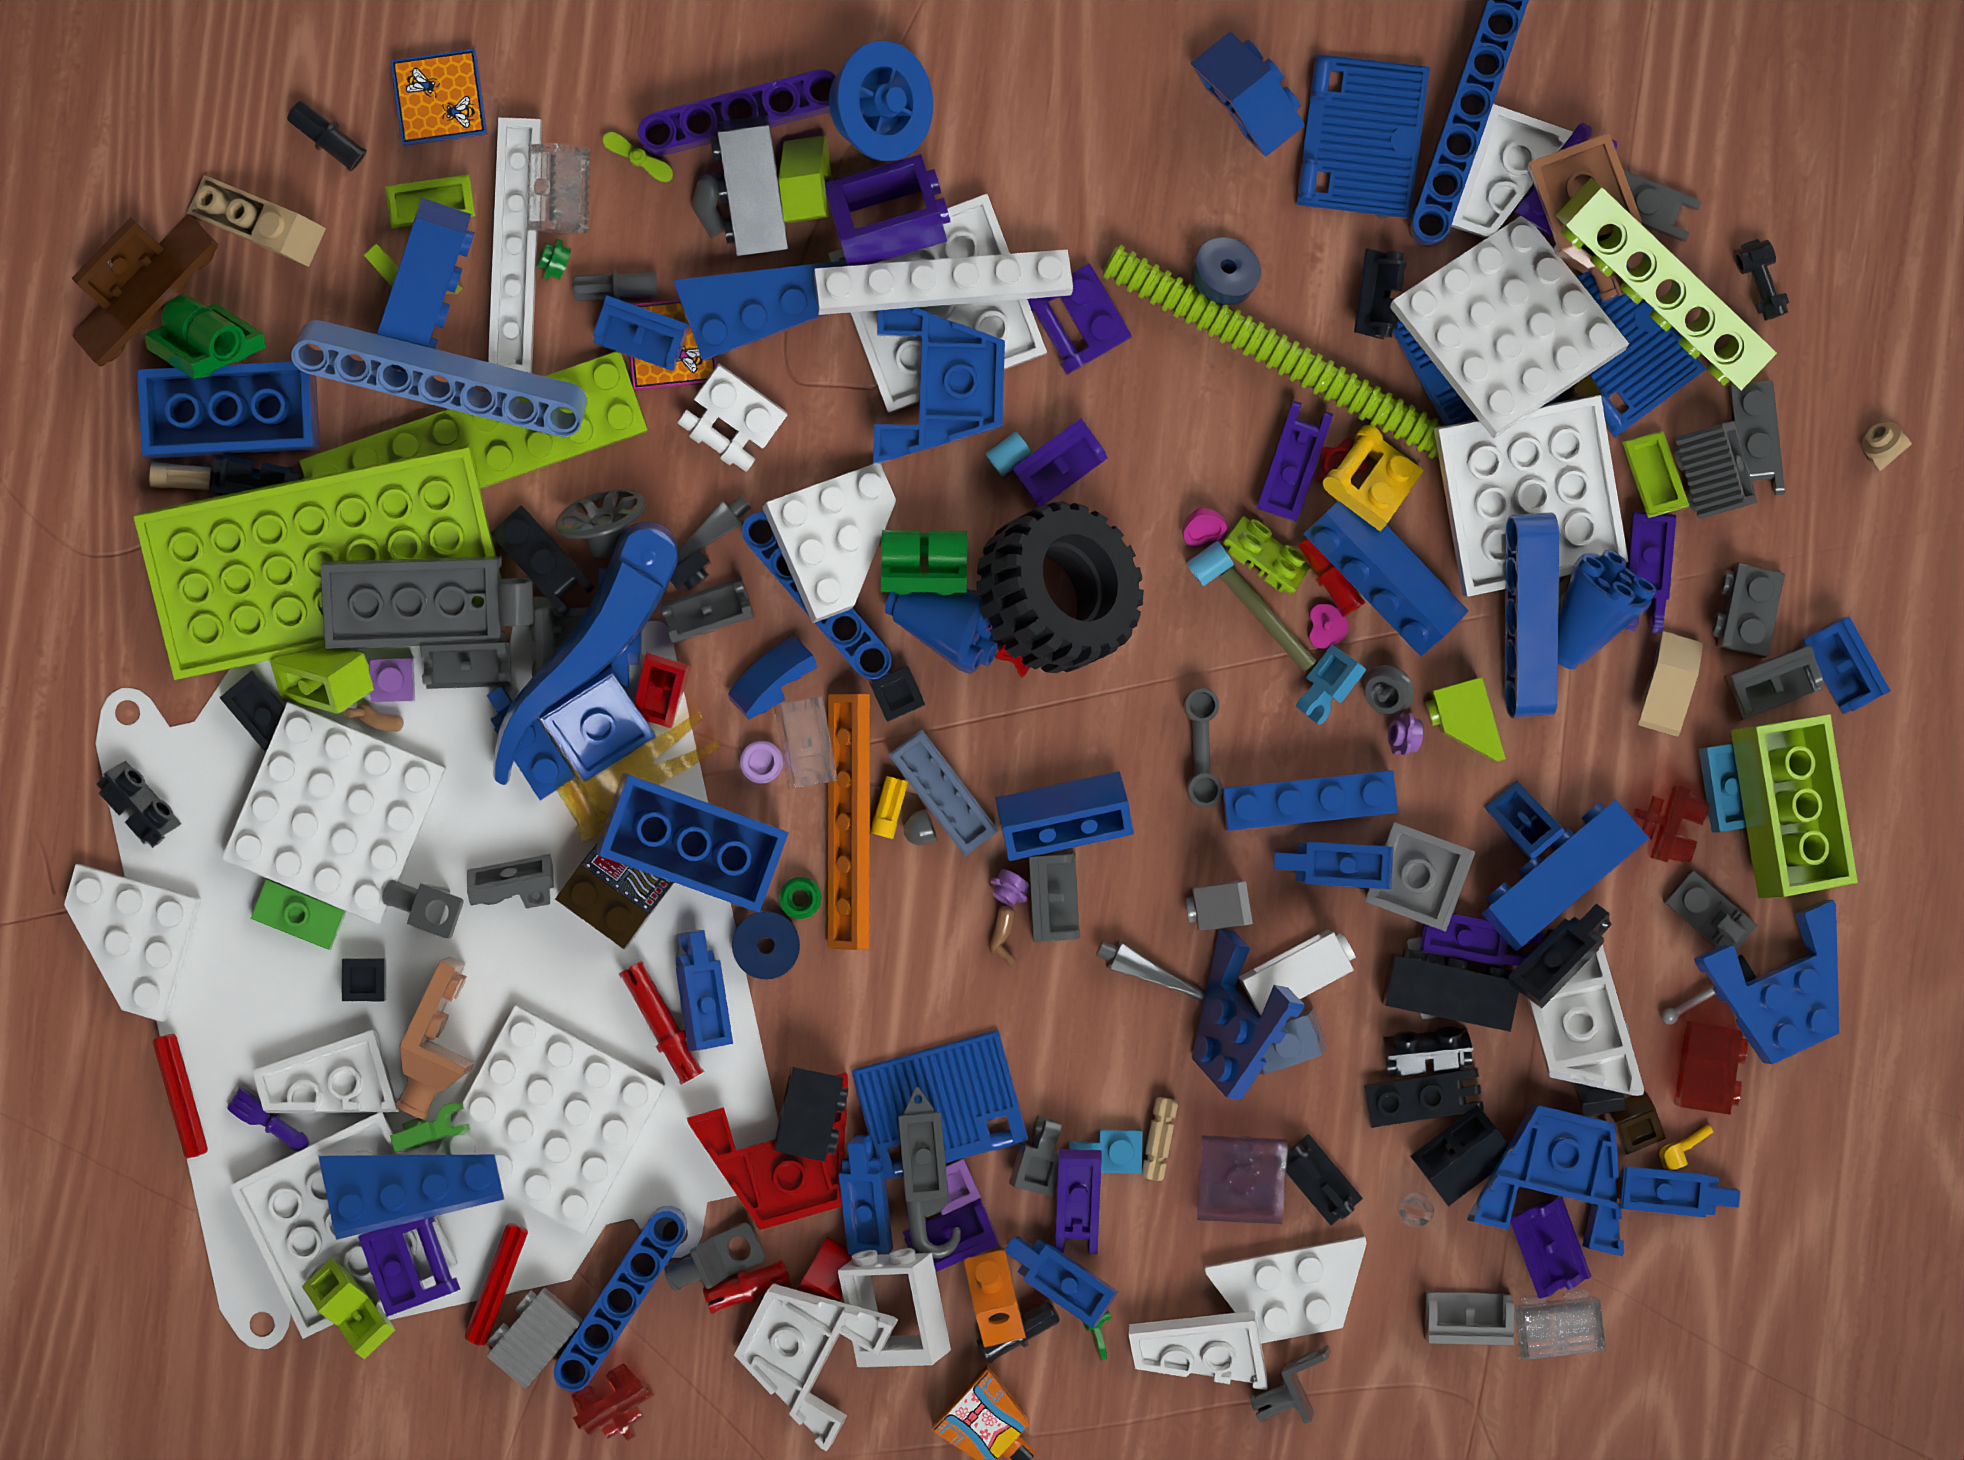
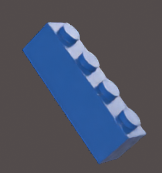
M421 198L377 335L436 349L438 339L431 337L434 326L440 328L444 326L450 307L449 303L443 302L446 291L455 293L462 272V268L455 266L459 255L467 257L475 232L467 230L471 214ZM391 365L394 369L406 371L399 365Z
M1339 501L1335 502L1303 533L1420 656L1424 655L1445 637L1469 611L1387 525L1380 532Z
M1394 770L1222 788L1225 830L1227 831L1398 813Z
M1614 800L1607 807L1599 802L1581 817L1586 825L1576 834H1573L1568 828L1565 831L1566 833L1550 845L1554 852L1543 862L1536 856L1518 871L1522 879L1510 888L1506 883H1503L1486 898L1491 906L1482 914L1514 952L1524 946L1649 839L1617 800Z

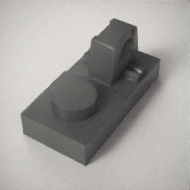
M550 854L467 870V894L470 906L482 903L493 905L504 899L512 898L514 895H520L526 909L550 904V889L554 888L553 863Z
M1694 870L1689 871L1664 901L1667 906L1717 948L1722 945H1734L1735 950H1737L1758 926Z

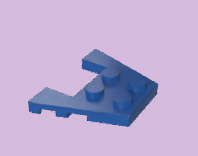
M916 307L878 310L877 336L921 337L922 347L919 425L874 424V464L884 463L1002 427L1005 340L943 319Z
M1822 900L1795 913L1807 951L1806 956L1753 980L1745 982L1734 945H1722L1694 958L1699 970L1706 972L1715 985L1713 990L1720 1001H1726L1737 1017L1735 1023L1765 1064L1777 1063L1840 1033L1835 900Z
M1220 928L1192 1060L1226 1098L1241 1100L1267 1063L1263 1055L1272 1043H1281L1287 1034L1286 1028H1283L1290 1016L1298 1018L1305 1005L1288 987L1273 985L1262 1015H1260L1235 988L1250 947L1235 931Z
M1532 1104L1470 1210L1467 1220L1508 1230L1518 1187H1524L1591 1203L1582 1247L1623 1256L1624 1240L1620 1239L1619 1220L1622 1219L1620 1203H1617L1616 1178H1619L1615 1123Z

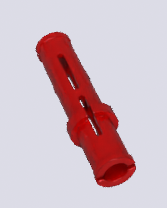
M640 961L629 967V969L620 972V978L622 977L659 1043L655 1046L659 1053L664 1052L679 1079L680 1085L705 1072L699 1065L693 1052L688 1051L685 1029L680 1031L647 972L644 962Z

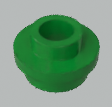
M556 238L552 245L544 244L537 262V267L543 269L541 278L549 280L550 277L557 280L561 279L571 254V248L564 246L562 240Z
M795 877L788 880L781 888L779 894L782 910L788 916L795 919L811 917L818 911L822 901L820 888L813 880L806 877ZM804 890L807 892L809 900L806 905L798 906L793 902L792 897L795 891Z

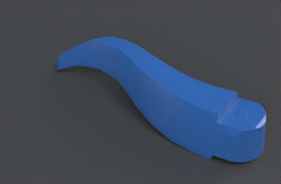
M640 522L629 526L622 532L596 595L569 638L524 686L510 705L501 724L494 751L493 777L499 784L506 785L509 782L517 749L527 730L548 707L595 677L621 655L650 619L670 582L679 559L677 541L672 532L664 525L657 522Z

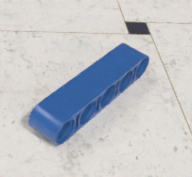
M758 512L748 516L742 527L744 541L809 616L793 577L782 575L778 570V561L783 554L774 533L770 541L764 544L755 543L750 537V530L754 523L762 520L768 521L765 513ZM853 608L815 622L819 629L862 677L877 680L886 676L890 671L892 657L889 650ZM847 616L855 620L857 632L852 639L842 641L835 637L833 626L837 619ZM868 649H878L885 657L883 668L876 673L866 672L861 666L862 654Z
M1553 512L1510 515L1506 523L1505 705L1510 718L1554 715L1557 709L1559 526L1556 515Z
M663 1206L652 1214L559 1356L554 1367V1378L562 1389L569 1392L579 1391L590 1382L674 1254L687 1230V1219L679 1208ZM662 1217H670L677 1222L679 1232L673 1237L661 1236L657 1232L656 1221ZM638 1253L650 1254L654 1258L655 1269L648 1273L639 1272L633 1265V1257ZM616 1288H623L630 1293L632 1304L626 1308L615 1307L610 1301L609 1293ZM592 1324L603 1325L609 1333V1339L604 1343L596 1344L588 1338L586 1328ZM573 1359L580 1361L585 1367L586 1374L579 1379L568 1377L563 1370V1364L566 1361Z

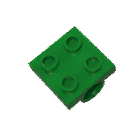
M178 295L170 300L162 312V326L144 334L148 350L193 379L207 377L221 367L233 362L243 361L251 354L266 348L263 332L217 303L205 306L189 295Z
M882 530L881 592H893L899 595H907L912 592H935L940 595L967 593V531L929 530V533H920V530Z

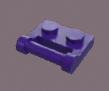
M1090 263L1071 274L1073 283L1071 295L1027 299L1031 311L1036 314L1062 358L1063 362L1060 365L1066 375L1073 373L1132 338L1130 331ZM1057 298H1060L1088 348L1079 353L1049 305L1050 302Z
M435 1216L363 1233L358 1236L387 1317L460 1290L457 1278H452L432 1224L436 1221ZM414 1229L418 1232L436 1283L427 1288H424L405 1235L406 1232Z

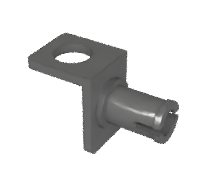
M395 880L388 882L382 896L383 904L410 913L407 924L448 939L453 936L464 903L462 898L450 894V890L447 888L420 883L417 889ZM447 905L448 917L440 924L445 906Z
M746 1222L709 1237L690 1250L691 1257L665 1267V1277L669 1286L674 1291L700 1280L709 1289L732 1274L762 1263L766 1260V1255L752 1223ZM733 1237H743L750 1244L751 1251L747 1259H736L730 1253L729 1243Z
M1329 1345L1285 1363L1281 1371L1284 1384L1257 1396L1250 1397L1253 1410L1258 1409L1256 1416L1260 1422L1266 1421V1419L1293 1407L1299 1411L1305 1424L1312 1421L1314 1411L1296 1373L1327 1360L1331 1353Z

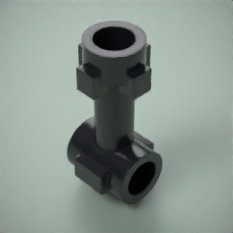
M1759 239L1742 244L1741 249L1734 251V260L1741 274L1751 272L1762 300L1755 304L1757 313H1762L1765 321L1789 313L1787 304L1790 303L1786 293L1778 295L1768 269L1769 265L1776 263V255L1769 240L1760 242Z

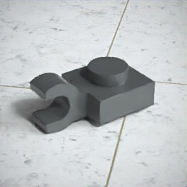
M1037 1115L1032 1133L1033 1144L1020 1143L1009 1181L1010 1185L1053 1196L1058 1180L1059 1152L1054 1151V1148L1059 1138L1062 1124L1054 1122V1119Z

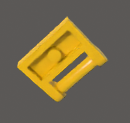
M1364 425L1355 435V444L1337 469L1331 470L1323 480V487L1331 496L1381 532L1424 470L1385 442L1381 432L1376 427ZM1369 455L1377 463L1359 489L1351 484V477L1366 456Z

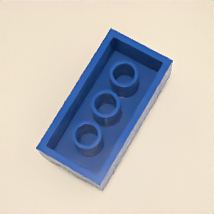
M293 361L226 365L215 370L207 377L197 379L189 377L177 368L137 370L141 452L145 457L170 458L225 455V453L245 454L320 450L316 376L300 371Z
M623 772L594 853L760 913L789 832Z

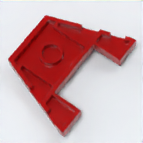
M847 1072L835 1075L843 1078L841 1087L848 1088ZM846 1105L843 1113L836 1112L833 1129L839 1130L837 1147L834 1155L827 1154L825 1162L772 1151L775 1139L736 1150L724 1107L687 1117L688 1125L759 1230L842 1207L839 1173L842 1171V1161L845 1159Z

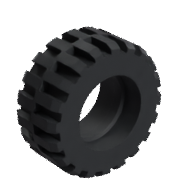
M1064 501L1052 502L1048 505H1042L1003 525L995 532V536L987 541L983 548L985 556L979 559L977 574L981 575V580L976 582L977 597H982L983 606L980 607L983 619L988 618L992 629L989 631L996 641L1001 639L1005 643L1004 650L1012 657L1017 658L1021 656L1024 665L1035 670L1041 667V670L1046 673L1071 672L1117 651L1118 647L1124 645L1132 636V629L1137 627L1141 616V611L1137 610V607L1143 605L1144 590L1139 589V582L1143 578L1140 567L1136 568L1133 557L1136 555L1131 545H1125L1121 539L1124 534L1117 526L1110 527L1106 523L1108 518L1097 511L1088 513L1089 508L1078 503L1069 505ZM1044 557L1053 560L1061 566L1072 581L1077 597V614L1075 619L1062 612L1049 596L1043 579Z

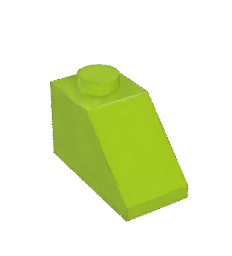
M323 647L279 656L270 661L281 698L339 714L374 690L369 673L370 667L364 653L348 648L325 649Z
M1483 677L1429 692L1431 700L1425 702V706L1432 726L1439 725L1441 733L1491 761L1506 759Z

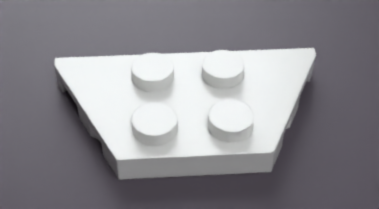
M1601 945L1597 953L1542 1009L1530 999H1527L1549 1077L1635 1096L1643 1095L1644 1086L1604 948Z
M1358 1236L1207 1265L1204 1268L1206 1275L1235 1313L1256 1311L1262 1344L1343 1328L1367 1243L1365 1236Z

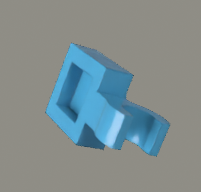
M1331 645L1306 677L1313 685L1300 697L1296 708L1305 713L1315 723L1321 725L1330 714L1331 700L1334 698L1339 703H1342L1367 669L1343 651Z
M1099 1129V1142L1069 1141V1149L1102 1150L1101 1173L1142 1174V1130Z

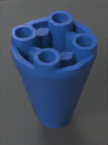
M1605 550L1602 555L1585 553L1574 564L1558 613V664L1565 668L1576 669L1579 664L1585 663L1641 616L1651 605V599L1656 593L1654 585L1642 577H1637V575L1627 569L1624 558L1614 551Z
M967 589V593H954L951 595H940L935 592H912L907 595L889 593L885 605V613L893 616L894 622L958 670L972 674L978 669L980 664L988 667L995 657L997 643L993 642L994 637L989 631L992 629L988 618L983 619L980 611L983 601L982 597H977V590Z

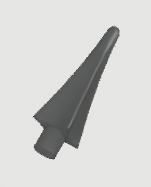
M742 495L730 504L726 500L725 502L721 501L705 522L678 550L679 559L677 566L696 550H702L717 539L743 525L744 522L740 517L752 508L749 502Z
M1102 940L1096 951V956L1109 962L1107 968H1110L1112 971L1169 987L1198 1000H1202L1205 996L1202 990L1163 970L1120 940L1117 946Z

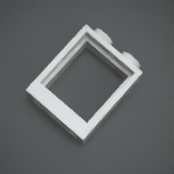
M1326 929L1242 974L1238 978L1255 1010L1262 1015L1273 985L1288 987L1301 999L1354 971L1349 961L1356 958L1344 935L1342 936L1340 933L1335 936L1334 932Z
M907 1248L896 1250L889 1255H877L875 1250L861 1251L852 1255V1260L838 1270L844 1303L878 1312L871 1275L908 1274L920 1335L889 1336L885 1346L877 1356L852 1341L857 1367L933 1365L947 1354L951 1347L932 1253L915 1254L914 1249Z

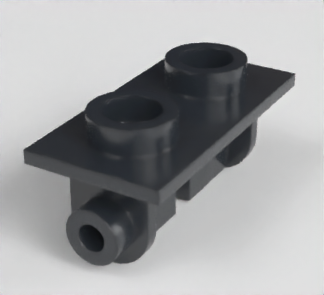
M1369 248L1365 249L1354 333L1384 340V338H1392L1393 330L1398 329V317L1390 308L1395 298H1390L1391 291H1402L1404 271L1407 262L1403 261L1404 253L1396 251L1384 253Z
M225 453L224 457L216 456L213 472L216 475L209 493L223 496L301 480L303 478H301V473L294 472L291 466L283 467L262 462L261 468L255 469L254 460L235 457Z
M126 761L106 771L103 774L104 777L96 784L101 790L99 795L103 797L118 816L123 814L129 807L134 813L125 823L141 840L143 845L148 843L154 848L165 839L164 835L181 825L180 821L173 815L171 807L157 797L145 783L142 774L135 768H132Z
M1443 1027L1436 1032L1427 1033L1403 1031L1394 1036L1383 1037L1387 1053V1074L1395 1073L1396 1077L1426 1074L1425 1060L1433 1059L1434 1073L1462 1071L1465 1069V1066L1472 1065L1471 1051H1473V1046L1467 1028Z
M1309 1134L1276 1160L1330 1226L1340 1218L1343 1220L1355 1210L1354 1206L1363 1199Z

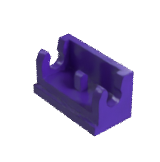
M1080 418L1012 468V471L1037 506L1040 507L1100 465L1108 457L1103 447L1082 418Z
M1563 1197L1525 1207L1511 1217L1512 1228L1539 1299L1548 1297L1565 1287L1567 1290H1570L1591 1277Z
M981 1198L946 1215L941 1214L925 1221L927 1238L933 1245L939 1246L947 1243L951 1238L954 1227H959L961 1230L960 1242L957 1248L948 1256L933 1258L935 1272L999 1245V1239ZM909 1229L903 1231L907 1248L914 1249L915 1254H918V1250L912 1244Z

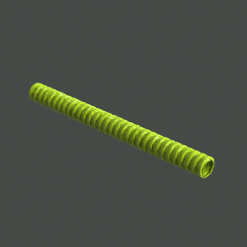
M1119 245L1113 251L1102 272L1104 273V279L1108 280L1109 277L1115 279V285L1120 286L1122 283L1127 286L1126 291L1130 293L1132 290L1139 292V298L1148 297L1150 299L1149 303L1155 305L1157 302L1162 305V311L1166 312L1167 309L1173 311V317L1178 318L1179 315L1184 317V323L1188 325L1190 322L1197 324L1196 329L1199 331L1202 328L1208 331L1207 335L1213 337L1214 334L1220 337L1219 342L1222 344L1225 341L1231 343V349L1236 350L1237 347L1242 349V355L1246 357L1248 354L1255 356V362L1259 363L1262 360L1266 362V368L1271 369L1272 366L1278 369L1277 374L1280 376L1286 373L1289 375L1288 380L1294 382L1295 379L1300 381V387L1304 389L1307 386L1313 388V394L1317 395L1318 392L1324 394V400L1329 401L1330 398L1335 400V406L1339 408L1344 405L1347 407L1346 412L1349 414L1355 411L1359 414L1358 418L1360 420L1367 418L1371 420V426L1375 427L1378 424L1382 426V432L1387 433L1389 430L1394 433L1393 438L1398 440L1402 437L1405 439L1404 444L1410 446L1413 443L1417 446L1416 450L1418 452L1425 450L1429 452V458L1433 459L1435 456L1439 458L1434 428L1443 427L1438 424L1439 419L1435 417L1432 420L1428 419L1427 413L1424 411L1420 414L1417 413L1415 406L1410 405L1407 407L1403 405V399L1399 398L1396 401L1392 399V393H1381V387L1377 385L1374 388L1368 386L1369 381L1366 379L1362 382L1357 379L1358 375L1355 373L1348 375L1345 373V367L1341 366L1338 369L1333 366L1334 361H1323V355L1319 353L1316 356L1310 354L1311 349L1308 347L1304 350L1299 348L1300 343L1297 341L1290 343L1287 341L1288 336L1285 334L1279 337L1275 334L1276 329L1271 328L1267 330L1263 328L1265 323L1260 321L1256 324L1252 322V316L1248 315L1246 318L1241 316V310L1236 309L1234 312L1229 309V304L1221 305L1212 301L1201 292L1194 290V284L1189 283L1187 286L1182 283L1183 278H1172V272L1168 270L1165 273L1161 272L1158 264H1154L1152 267L1147 264V258L1143 257L1140 260L1136 258V252L1131 251L1130 254L1125 252V246Z

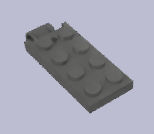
M501 556L322 561L321 580L325 649L505 642V631H502L501 625L525 626L534 623L532 580L529 578H506L499 580V567L502 566ZM480 596L484 599V603L476 605L472 598Z

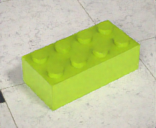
M1831 715L1803 717L1731 730L1758 898L1787 897L1858 883Z

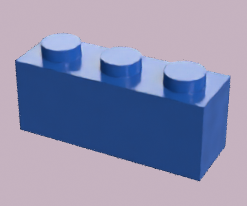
M1120 771L995 798L1009 861L1134 835L1129 803Z

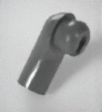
M719 172L704 174L697 181L692 202V208L710 238L725 231L724 220L716 208L719 199L717 177H724Z

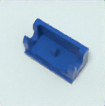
M606 295L594 330L593 337L595 338L593 343L674 372L690 328L686 323Z
M1850 616L1842 617L1801 640L1804 646H1812L1824 683L1842 714L1854 711L1891 691Z

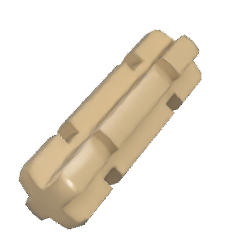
M1157 1097L1153 1109L1155 1120H1151L1145 1154L1148 1157L1144 1159L1142 1166V1177L1154 1181H1162L1164 1179L1167 1165L1164 1163V1158H1168L1174 1124L1171 1122L1172 1118H1176L1178 1103L1174 1099Z

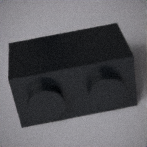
M790 1067L772 1151L825 1162L827 1154H835L839 1137V1130L833 1129L836 1112H844L848 1096V1088L841 1087L842 1077Z

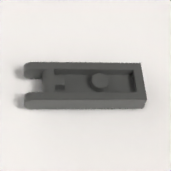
M1624 171L1642 220L1641 225L1686 242L1689 232L1674 226L1682 205L1689 209L1699 210L1702 202L1694 197Z
M1773 380L1748 383L1742 391L1735 384L1728 386L1732 421H1735L1751 481L1772 479L1775 496L1784 495L1785 486Z

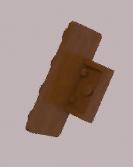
M191 215L183 218L160 243L130 217L72 277V280L99 304L90 316L75 330L73 338L99 367L115 360L121 355L125 344L133 335L151 324L155 313L163 304L180 294L185 282L193 273L210 263L218 243Z

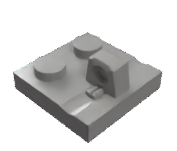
M1394 822L1385 845L1394 847L1391 889L1369 888L1365 902L1446 932L1475 851Z

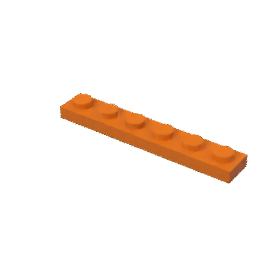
M828 694V949L869 950L870 694Z

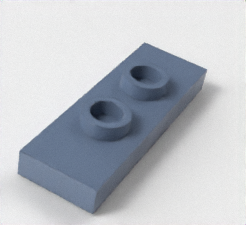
M920 730L889 754V757L964 856L998 832V829L923 730Z

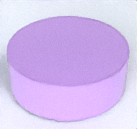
M757 741L744 749L740 765L742 772L749 780L756 783H768L780 774L783 768V757L780 750L774 744L767 741Z

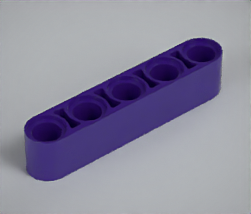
M825 69L814 70L655 112L646 116L640 122L638 135L644 148L650 154L666 156L711 144V136L718 135V122L731 120L729 118L730 109L738 103H745L752 107L751 117L769 115L770 128L830 112L829 100L822 102L815 100L811 96V90L816 83L821 81L832 84L836 75ZM779 92L789 93L794 99L792 107L786 112H777L770 107L771 98ZM696 114H705L711 118V126L703 134H695L688 129L689 120ZM659 124L667 126L670 129V136L665 143L654 145L648 141L647 134L653 126Z

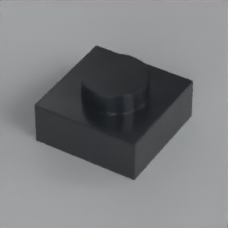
M698 549L675 568L670 581L677 590L686 586L691 591L709 576L705 569L711 563Z
M909 666L870 683L887 722L926 705Z
M343 958L342 1001H386V958Z
M1575 1083L1583 1116L1625 1110L1624 1093Z

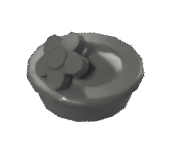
M1390 665L1377 666L1369 671L1365 678L1364 691L1366 700L1371 708L1383 714L1401 713L1412 703L1414 697L1412 681L1399 668Z

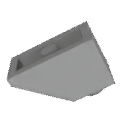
M1242 879L1191 887L1193 897L1185 898L1189 923L1197 922V927L1200 931L1253 924L1246 881Z

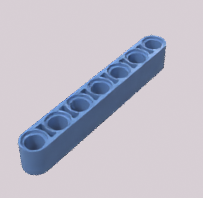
M321 320L309 321L302 326L291 352L294 365L300 371L307 374L560 437L574 435L579 430L587 407L585 392L579 386L572 383ZM307 344H315L322 350H314ZM349 354H356L360 356L364 361H357L353 359ZM391 365H399L406 371H398ZM433 375L442 376L447 382L436 380ZM474 386H483L490 392L479 391ZM518 396L526 397V398H528L531 402H530V403L522 402V401H520L517 397H518ZM558 407L569 408L573 413H565Z

